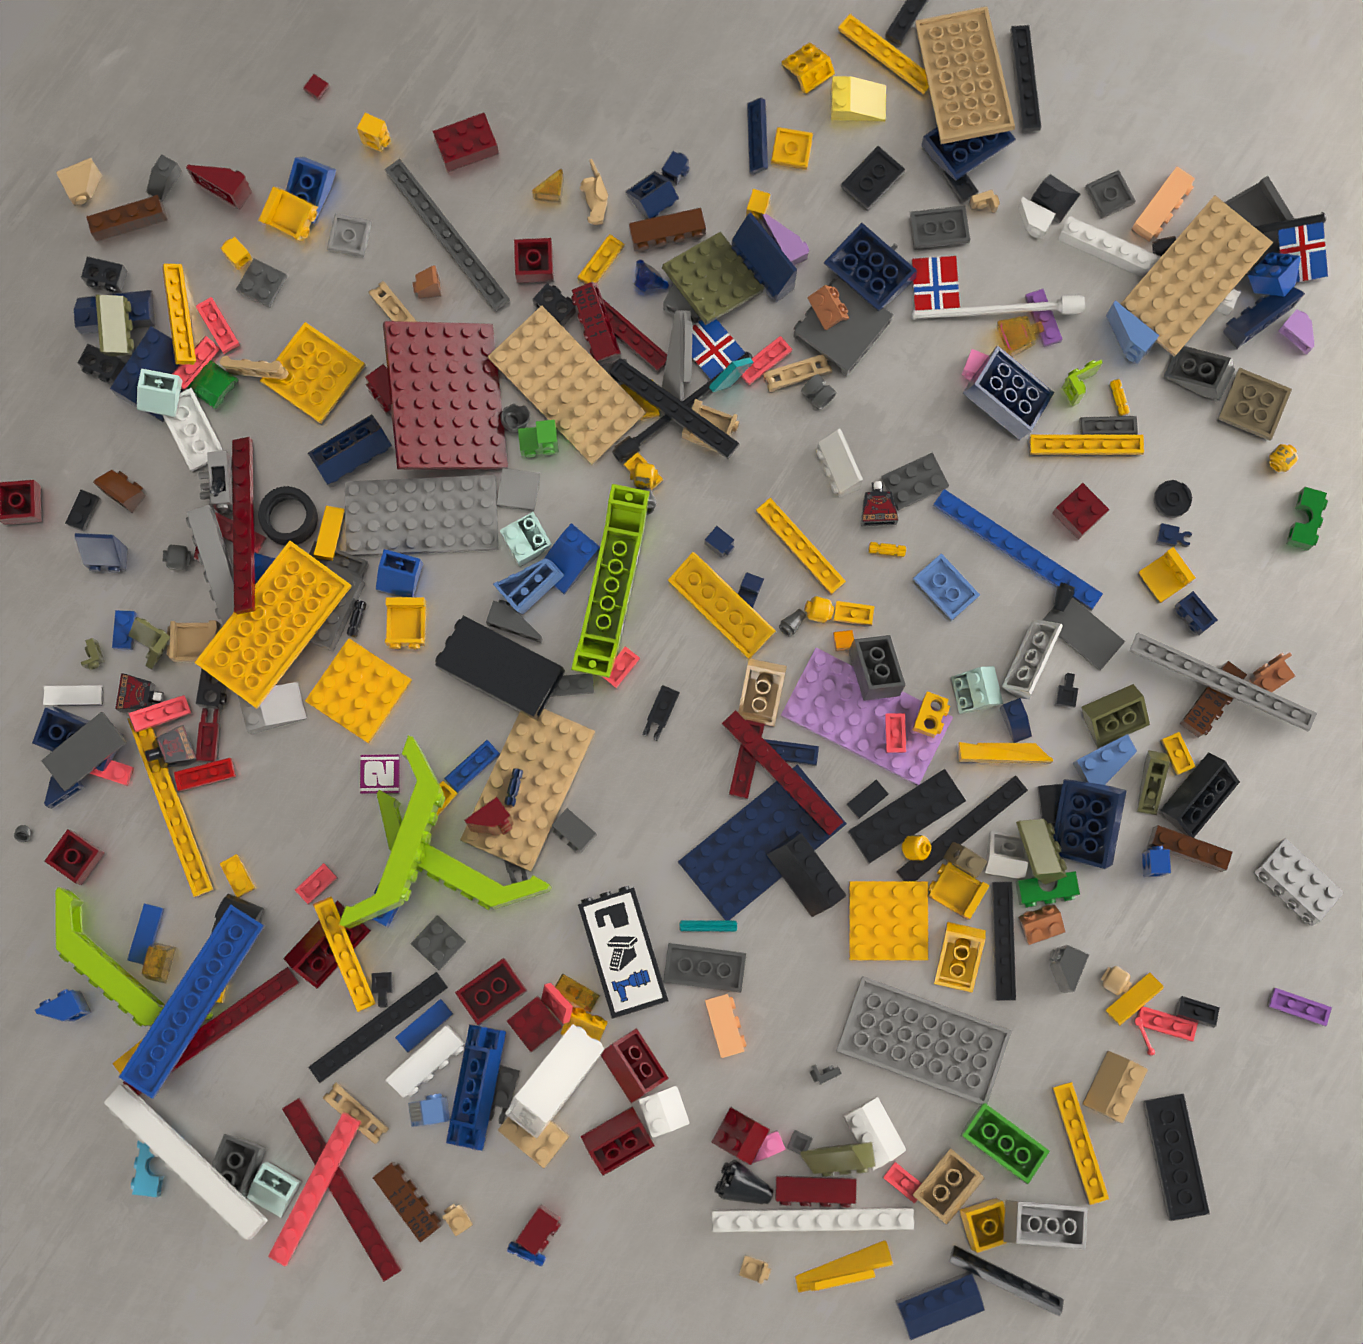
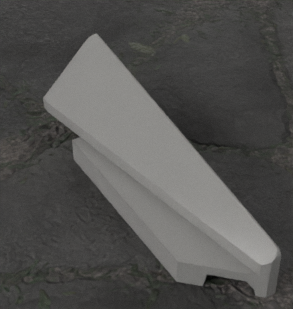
M677 310L674 315L662 388L682 402L684 401V383H691L693 325L691 311Z

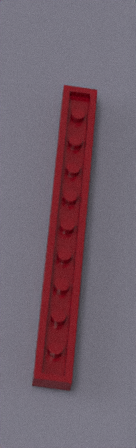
M250 437L232 440L234 612L237 615L255 611L253 440Z
M286 967L199 1028L171 1073L298 985L299 981L291 969ZM122 1082L124 1085L130 1087L138 1096L143 1094L141 1091L131 1086L127 1082Z
M298 1098L282 1108L313 1163L316 1165L327 1142L301 1098ZM339 1165L328 1188L382 1280L386 1281L402 1269Z

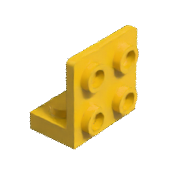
M811 42L802 46V48L781 62L785 68L797 76L804 93H808L835 74L830 57Z
M1174 547L1138 572L1159 603L1190 584L1196 578Z

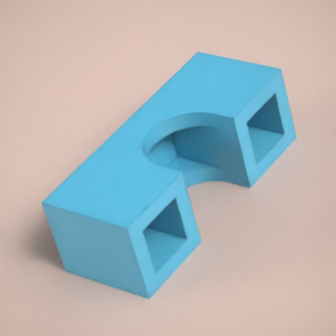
M138 1141L137 1149H139V1155L134 1161L136 1174L131 1181L132 1194L159 1197L161 1196L164 1176L155 1175L150 1170V1161L155 1156L149 1151L150 1147L146 1143L143 1144Z

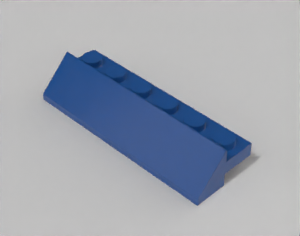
M469 1024L446 1143L483 1151L506 1031Z

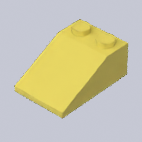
M833 76L831 83V120L886 121V85L855 77Z

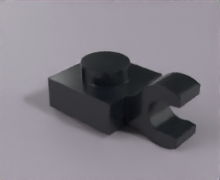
M1065 674L1064 686H1058L1055 705L1076 707L1078 688L1073 687L1075 674Z
M392 972L372 973V993H378V1007L380 1008L388 1007L387 993H393Z

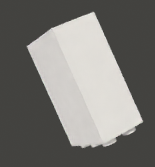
M572 1024L514 1097L505 1114L537 1139L595 1065L604 1050L602 1044L598 1040L591 1039L586 1035L583 1028Z

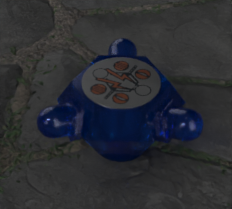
M641 259L636 262V280L634 285L643 292H646L647 289L669 288V283L664 281L661 274Z

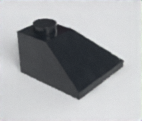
M1049 174L1037 188L1031 201L1055 213L1053 220L1060 224L1081 194Z

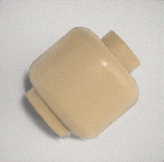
M1118 966L1108 967L1101 978L1103 987L1115 995H1120L1122 992L1127 993L1132 985L1129 982L1130 974Z

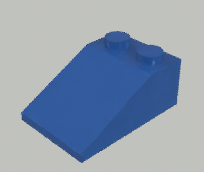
M295 157L286 191L317 206V219L332 187L336 169L305 157Z
M572 523L560 535L544 557V559L547 558L552 561L564 574L554 585L564 595L597 558L600 550L598 544Z

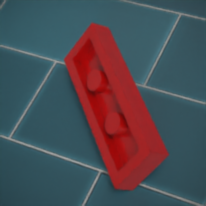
M232 758L174 772L179 792L236 777Z

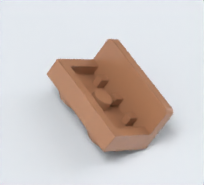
M824 285L807 297L825 330H828L841 320L849 319L848 309L838 298L839 293L837 289Z
M1054 904L1045 905L1041 909L1026 912L1018 917L1029 945L1065 933L1061 912Z

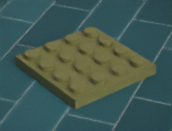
M721 231L669 260L662 266V269L705 325L752 299L765 289L756 280L753 272L748 270L743 264L742 258L737 256L731 249L732 245Z

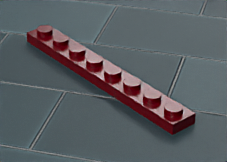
M736 710L722 722V725L829 836L843 823L842 819Z

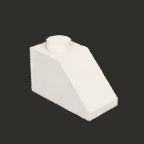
M1022 197L1018 208L1025 229L1033 237L1043 239L1054 219L1055 213Z

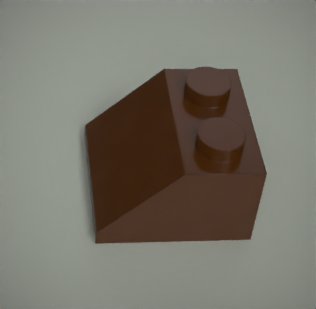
M110 470L93 481L103 493L131 513L135 511L146 497L142 492L143 487L135 481L133 484L127 481L129 477L121 471L116 473L114 470Z

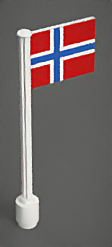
M945 256L912 259V266L917 269V276L913 280L915 309L912 311V318L915 321L916 319L1046 310L1061 311L1062 315L1080 314V312L1085 311V297L1080 295L1061 296V300L1055 302L960 308L957 257Z

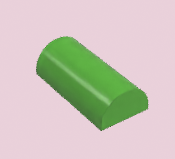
M983 1103L976 1110L961 1133L962 1137L1026 1184H1029L1050 1152L986 1103Z

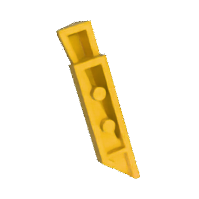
M958 742L959 762H1053V758L1049 757L1036 743H977L975 745Z
M884 1240L796 1275L798 1292L817 1291L875 1278L874 1269L891 1266L893 1261L888 1244Z

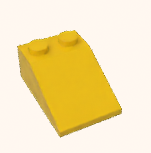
M947 922L934 984L973 993L985 943L986 930Z

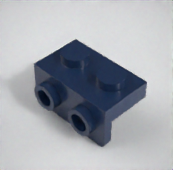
M1194 591L1174 606L1176 613L1182 619L1185 618L1189 623L1190 630L1198 635L1218 621Z

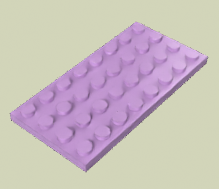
M815 648L781 714L782 717L916 785L920 784L953 719L948 714L943 716L941 723H944L940 734H936L934 738L913 731L912 729L922 704L921 700L902 691L901 695L897 697L863 701L854 667L818 648ZM931 706V708L934 711H939L938 709ZM886 713H905L906 753H886ZM931 720L924 721L926 728H934V723Z

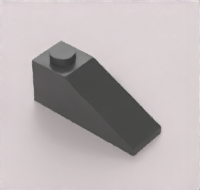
M493 600L486 620L488 626L542 643V636L512 606H509V602Z

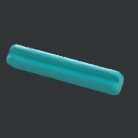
M681 920L680 931H737V921Z

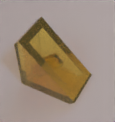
M560 168L532 190L533 198L539 201L561 203L564 183L563 170Z

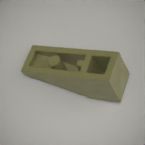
M1148 750L1143 769L1137 812L1157 815L1170 764L1167 753Z

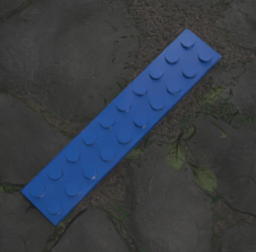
M232 905L228 907L121 1072L120 1079L150 1098H155L265 927L263 924Z

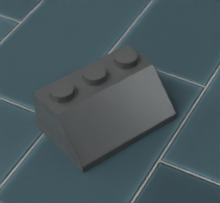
M1069 945L1058 947L1056 950L1053 949L1049 957L1051 961L1050 968L1062 993L1075 991L1089 957V954Z
M224 1134L211 1166L247 1199L248 1192L267 1148L248 1140Z

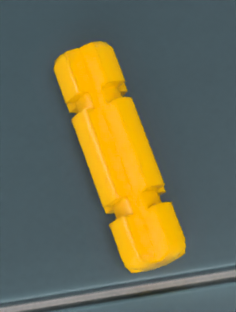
M1121 380L1111 381L1110 386L1114 390L1112 393L1119 415L1129 414L1130 410L1128 405H1126L1127 400L1124 390L1121 388Z
M870 542L869 552L875 554L879 552V554L893 556L897 554V556L904 557L906 546L898 545L897 547L894 544Z

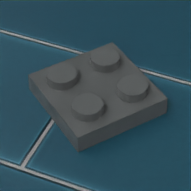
M253 258L236 291L270 308L287 275Z
M437 915L412 941L411 945L440 971L466 941Z

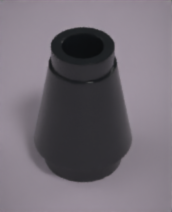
M1061 582L1057 586L1053 608L1064 612L1075 594V587Z

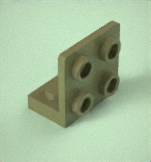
M139 617L135 618L129 633L130 637L149 648V652L145 657L148 659L145 666L152 670L163 655L170 636L164 630L157 629L147 620Z

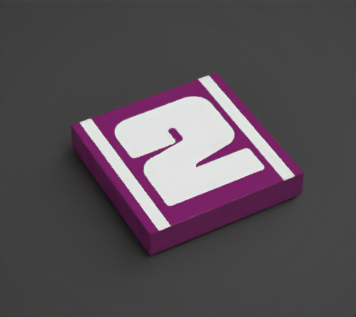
M360 755V794H377L378 790L386 794H400V755Z

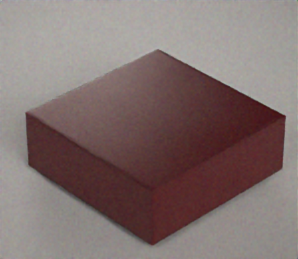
M313 74L303 89L319 100L328 89L329 83Z

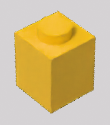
M753 189L747 206L746 216L751 212L757 221L762 220L763 215L767 212L771 194Z
M235 236L223 243L221 247L223 254L237 270L252 260L250 253Z

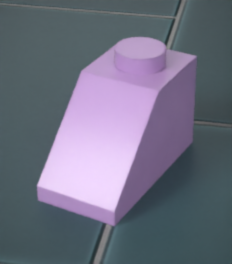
M1297 309L1278 331L1304 353L1308 354L1315 346L1312 320L1309 319L1305 312Z

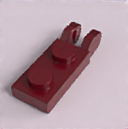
M208 708L202 709L201 722H199L196 761L215 762L217 759L220 709L214 710L213 723H207Z

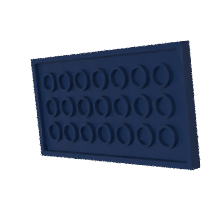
M798 764L792 769L843 821L830 836L776 781L678 861L679 865L725 921H730L782 878L766 855L768 852L796 831L803 834L815 851L847 824Z

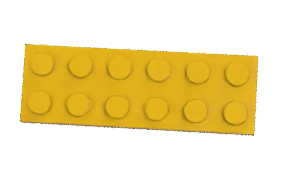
M692 552L668 579L748 659H751L776 632L695 552Z

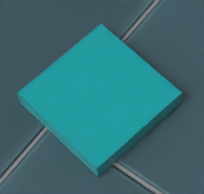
M751 358L731 362L710 384L709 388L712 392L730 388L754 362Z

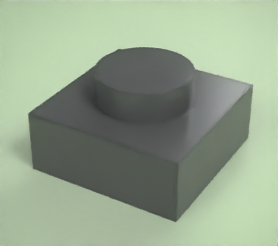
M794 1130L787 1149L800 1154V1152L809 1149L813 1138Z

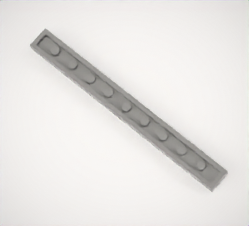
M1141 633L1136 634L1129 650L1134 654L1305 731H1310L1317 715L1316 712Z

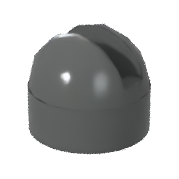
M26 825L18 826L14 832V838L19 842H27L31 835V830Z

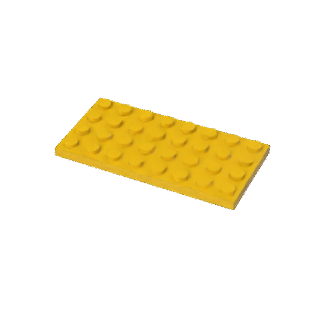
M289 541L255 584V611L238 615L233 612L194 663L257 709L352 586L296 544Z

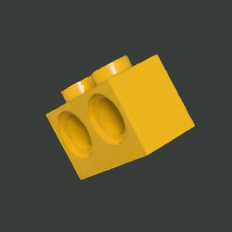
M364 113L357 127L361 142L382 152L384 147H387L390 142L386 123L379 118Z
M927 691L912 730L932 738L936 734H940L944 723H941L942 717L947 716L950 705H947L949 699ZM932 702H937L940 705L939 711H934L931 708ZM931 720L934 723V728H926L924 721Z

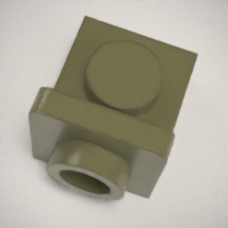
M90 638L85 640L87 645L85 651L90 659L82 661L81 665L86 669L92 670L100 667V664L105 661L98 641Z

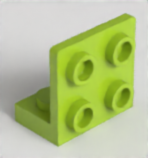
M1092 360L1085 365V368L1081 370L1077 368L1068 373L1069 376L1065 379L1062 389L1072 407L1079 404L1086 393L1083 380L1098 372L1103 364L1102 360L1097 362Z

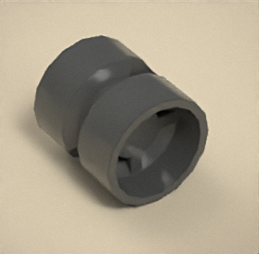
M816 374L804 385L801 392L808 399L812 398V403L821 410L835 397L837 392L830 385H825L826 381L819 374Z

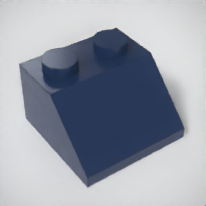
M656 171L625 191L641 214L648 219L658 216L662 210L671 207L679 199L671 181Z

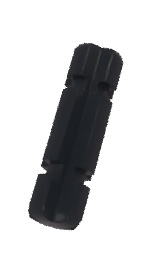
M356 600L355 610H353L349 623L350 627L347 629V635L350 637H357L358 628H360L364 614L363 610L366 608L364 601Z

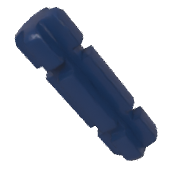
M514 768L512 771V778H510L507 790L508 796H506L504 802L507 806H515V797L518 795L520 779H522L523 770Z

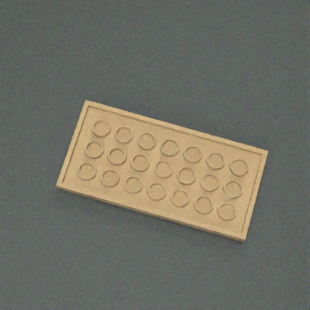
M988 7L916 20L915 26L941 144L1015 130Z
M1214 195L1123 300L1121 305L1157 333L1159 337L1156 342L1175 357L1273 242Z
M542 305L488 356V359L548 420H555L556 429L591 465L604 455L646 414L633 398Z
M546 709L543 710L537 721L520 712L473 811L475 813L497 797L511 815L514 825H512L513 829L505 835L501 833L497 836L471 832L468 826H466L460 841L532 872L550 833L552 824L556 820L594 737L595 731ZM514 768L523 770L522 779H520L518 795L515 797V806L511 807L505 805L504 802L506 796H508L507 790L510 778H512V771Z

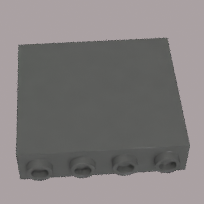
M1266 176L1257 184L1224 202L1252 226L1294 219L1269 176ZM1277 231L1262 233L1273 243L1259 258V260L1252 266V268L1246 273L1245 276H1247L1269 252L1279 253Z
M838 277L837 280L833 279L828 286L837 289L839 293L838 298L848 309L849 319L841 320L828 330H825L811 306L805 313L806 318L803 321H798L795 325L794 338L800 337L840 367L841 373L847 377L891 323L893 314L885 308H882L880 311L875 309Z

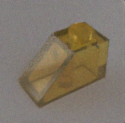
M563 973L555 985V988L560 991L564 998L589 1013L600 997L597 993Z

